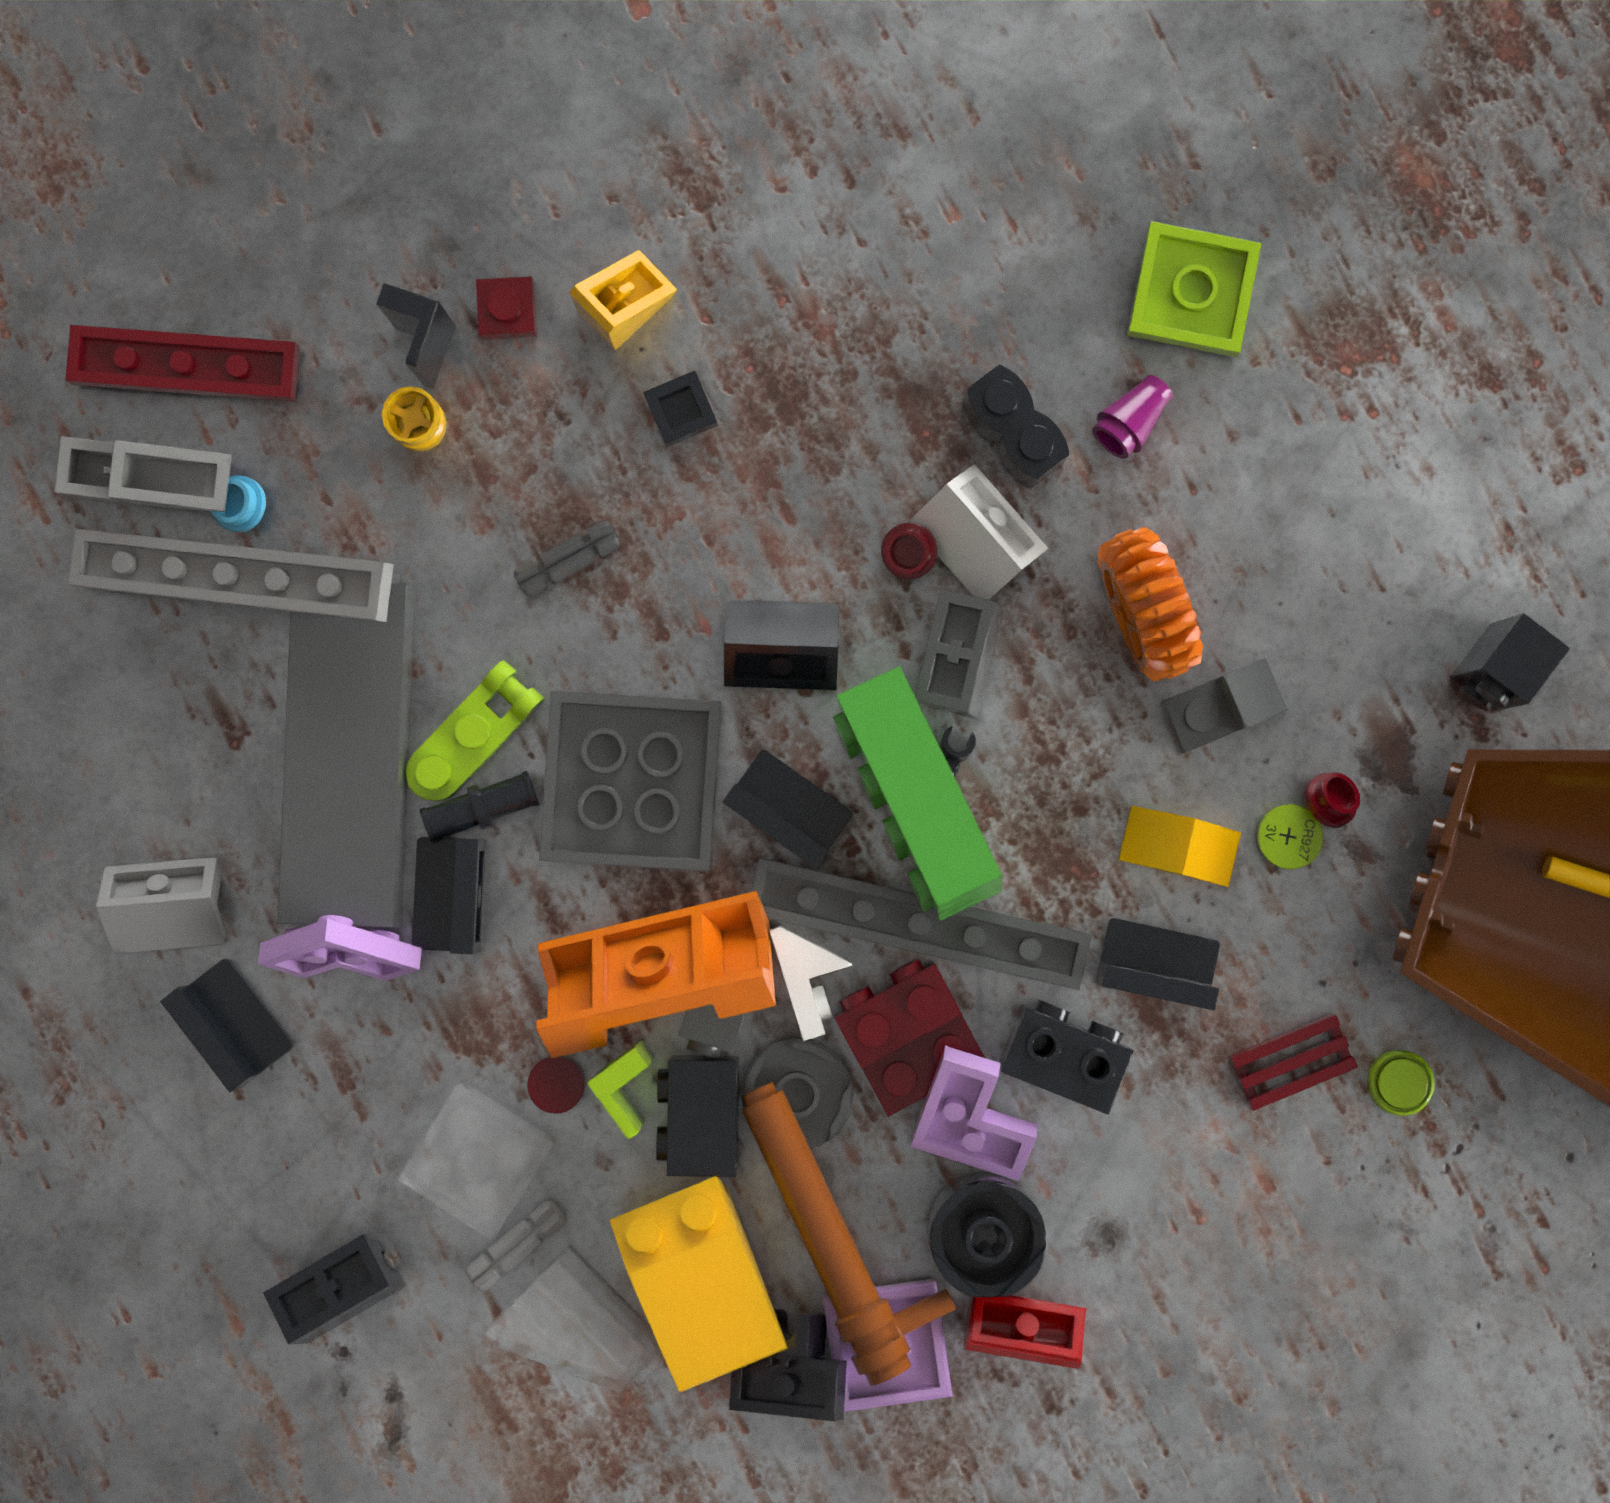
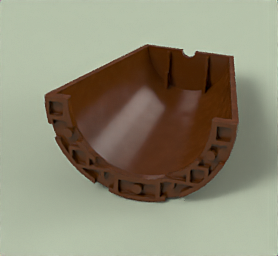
M1468 749L1463 764L1452 761L1443 795L1452 797V803L1447 819L1435 817L1426 850H1428L1426 857L1433 858L1435 861L1430 875L1419 872L1409 905H1411L1410 911L1416 912L1418 915L1413 930L1401 928L1392 961L1402 963L1400 974L1610 1107V899L1542 877V869L1548 856L1560 858L1610 875V750Z

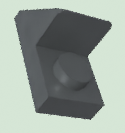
M1266 658L1161 701L1182 753L1191 751L1236 731L1249 728L1288 710Z

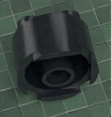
M985 1171L974 1172L950 1183L934 1201L928 1216L926 1229L928 1242L939 1272L955 1289L968 1296L979 1298L1004 1297L1022 1290L1037 1275L1044 1262L1046 1250L1044 1221L1031 1197L1016 1182L994 1173ZM996 1224L994 1231L998 1237L997 1241L991 1245L988 1241L983 1240L976 1245L978 1238L974 1232L975 1229L980 1225L989 1228Z

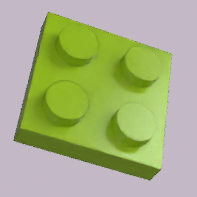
M1151 221L1147 229L1126 336L1237 357L1241 352L1262 243Z

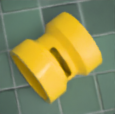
M413 386L399 388L391 393L384 402L382 409L383 425L388 433L407 450L416 452L430 450L438 445L444 437L447 427L445 413L434 398L422 388Z

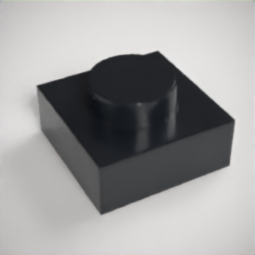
M695 370L643 392L666 448L718 426Z

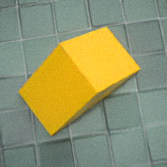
M638 250L574 285L569 294L577 312L616 351L673 297L677 289Z
M1131 805L1117 860L1229 887L1241 832L1196 818Z

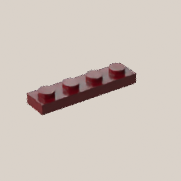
M70 325L65 381L72 385L295 402L300 346L296 342Z

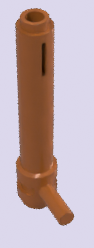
M770 1082L743 1095L742 1098L746 1107L741 1110L838 1316V1320L835 1322L837 1330L843 1342H850L855 1352L851 1360L859 1375L865 1374L870 1386L878 1385L900 1375L912 1366L907 1356L911 1349L904 1335L955 1310L956 1307L949 1292L945 1288L894 1314L887 1298L879 1297L784 1091H777L774 1083Z

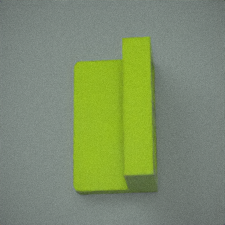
M643 1039L600 1069L587 1082L628 1140L639 1133L646 1120L622 1086L648 1068L656 1057Z

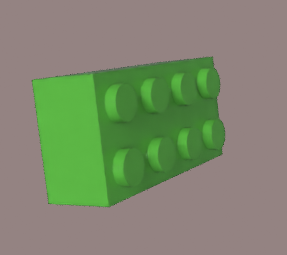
M898 666L836 695L841 713L833 716L837 733L849 758L852 759L860 755L865 764L858 767L857 770L874 810L885 806L890 816L883 819L882 822L885 827V833L898 860L900 861L909 856L915 868L907 872L910 879L909 883L923 912L934 908L941 921L1001 893L1002 874L901 667Z

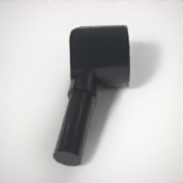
M950 726L943 734L939 747L955 777L961 762L971 755L976 745V737L971 732L967 742V749L962 752L954 751L948 744V738L953 727Z

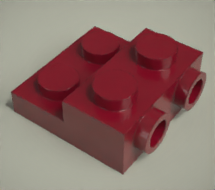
M919 958L891 972L889 976L893 983L874 994L869 985L841 999L839 1003L843 1010L834 1015L835 1021L888 1117L927 1096L945 1046L985 1058L936 964L931 962L923 967Z

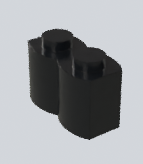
M999 364L967 388L963 399V406L970 424L984 439L997 445L1000 460L1014 480L1032 489L1063 465L1069 456L1068 445L1063 433L1048 416L1034 410L1033 400L1028 388L1013 371Z

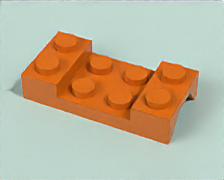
M757 891L538 943V955L548 988L547 1018L536 1020V1030L551 1058L607 1046V1029L711 1004H713L719 1019L776 1006L769 920Z

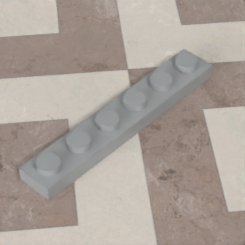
M75 529L68 585L386 622L394 564L382 561Z

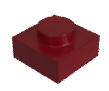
M532 276L476 279L478 333L481 340L537 337L535 284Z

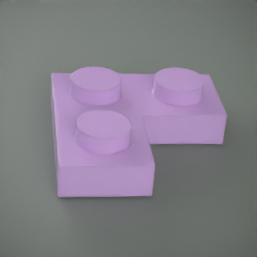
M325 915L319 917L318 922L302 928L286 929L283 935L261 942L258 965L302 978H308L340 967L387 981L420 970L422 948L401 942L400 936L394 932L384 930L367 931L354 927L353 921L347 917Z
M945 1046L914 1128L910 1147L1019 1181L1036 1141L1038 1124L987 1108L999 1077L1001 1063Z

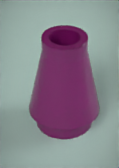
M1147 375L1139 385L1098 413V423L1092 429L1094 437L1105 450L1118 458L1125 459L1132 452H1140L1164 407L1173 397L1171 389L1158 377Z

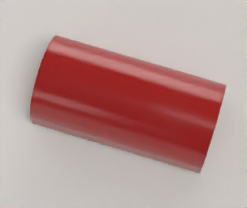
M1013 1295L981 1298L971 1296L966 1316L963 1347L964 1350L1079 1369L1082 1364L1086 1308Z

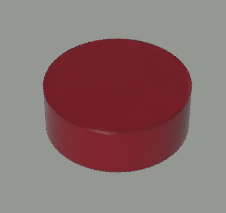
M548 1056L542 1059L531 1070L527 1082V1089L532 1102L539 1109L552 1114L564 1113L576 1106L583 1097L586 1088V1078L581 1066L567 1056L556 1058Z

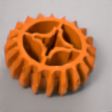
M1142 527L1134 531L1129 529L1114 535L1111 540L1102 543L1098 551V566L1101 571L1100 578L1106 591L1105 595L1109 600L1112 613L1125 640L1126 647L1129 648L1134 662L1139 665L1141 672L1156 682L1164 678L1171 679L1188 672L1189 668L1200 664L1203 644L1200 639L1201 631L1196 622L1197 615L1192 608L1190 596L1183 584V577L1179 575L1174 559L1168 554L1167 547L1160 541L1159 536L1147 527Z

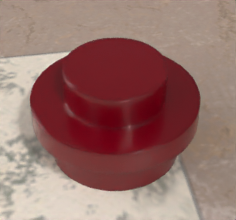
M911 522L895 526L886 534L881 546V556L886 568L895 576L902 579H916L927 574L933 568L938 556V545L934 535L923 525Z
M1338 772L1321 773L1312 778L1305 787L1304 797L1306 805L1313 817L1321 824L1331 828H1340L1348 824L1355 817L1356 810L1360 805V793L1355 783L1346 775Z

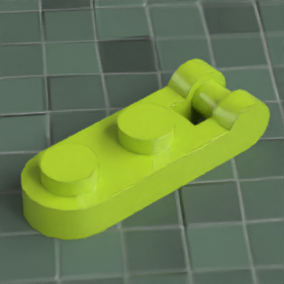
M502 660L413 753L406 768V778L409 787L414 794L425 800L442 801L451 798L465 786L544 702L545 698L534 687L527 690L514 677L517 671L505 660ZM498 693L512 706L502 718L488 706Z

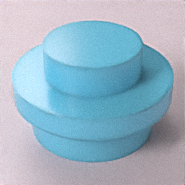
M241 475L229 477L225 512H211L217 523L223 528L233 532H246L254 528L264 515L266 508L265 493L260 484L255 480Z

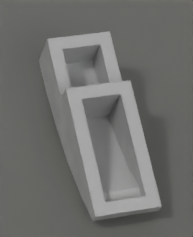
M61 436L54 492L63 498L169 509L225 512L232 456L224 453L119 440L106 442Z

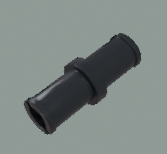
M524 771L520 775L481 789L478 784L467 787V794L429 808L424 807L420 809V814L430 841L435 843L439 839L480 825L482 830L492 827V820L540 804L529 773Z

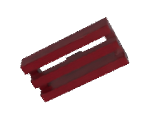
M1329 1014L1228 1056L1251 1110L1255 1111L1358 1068L1355 1058L1351 1056L1348 1049L1349 1044L1346 1036L1340 1030V1022L1336 1014ZM1327 1031L1330 1038L1329 1041L1248 1073L1246 1064ZM1336 1052L1338 1060L1257 1093L1254 1088L1255 1085Z

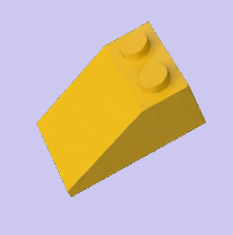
M717 1176L609 1220L628 1276L679 1392L686 1391L788 1349L729 1187Z

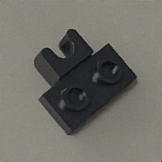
M774 1309L788 1349L731 1372L729 1410L833 1422L844 1420L847 1360L820 1358V1356L825 1354V1315L823 1313L799 1315L796 1319L795 1331L792 1336L788 1330V1315L786 1311Z

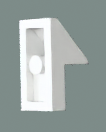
M782 925L770 928V934L803 1041L824 1035L823 1020L833 1018L823 985L812 988L810 978L851 966L852 962Z

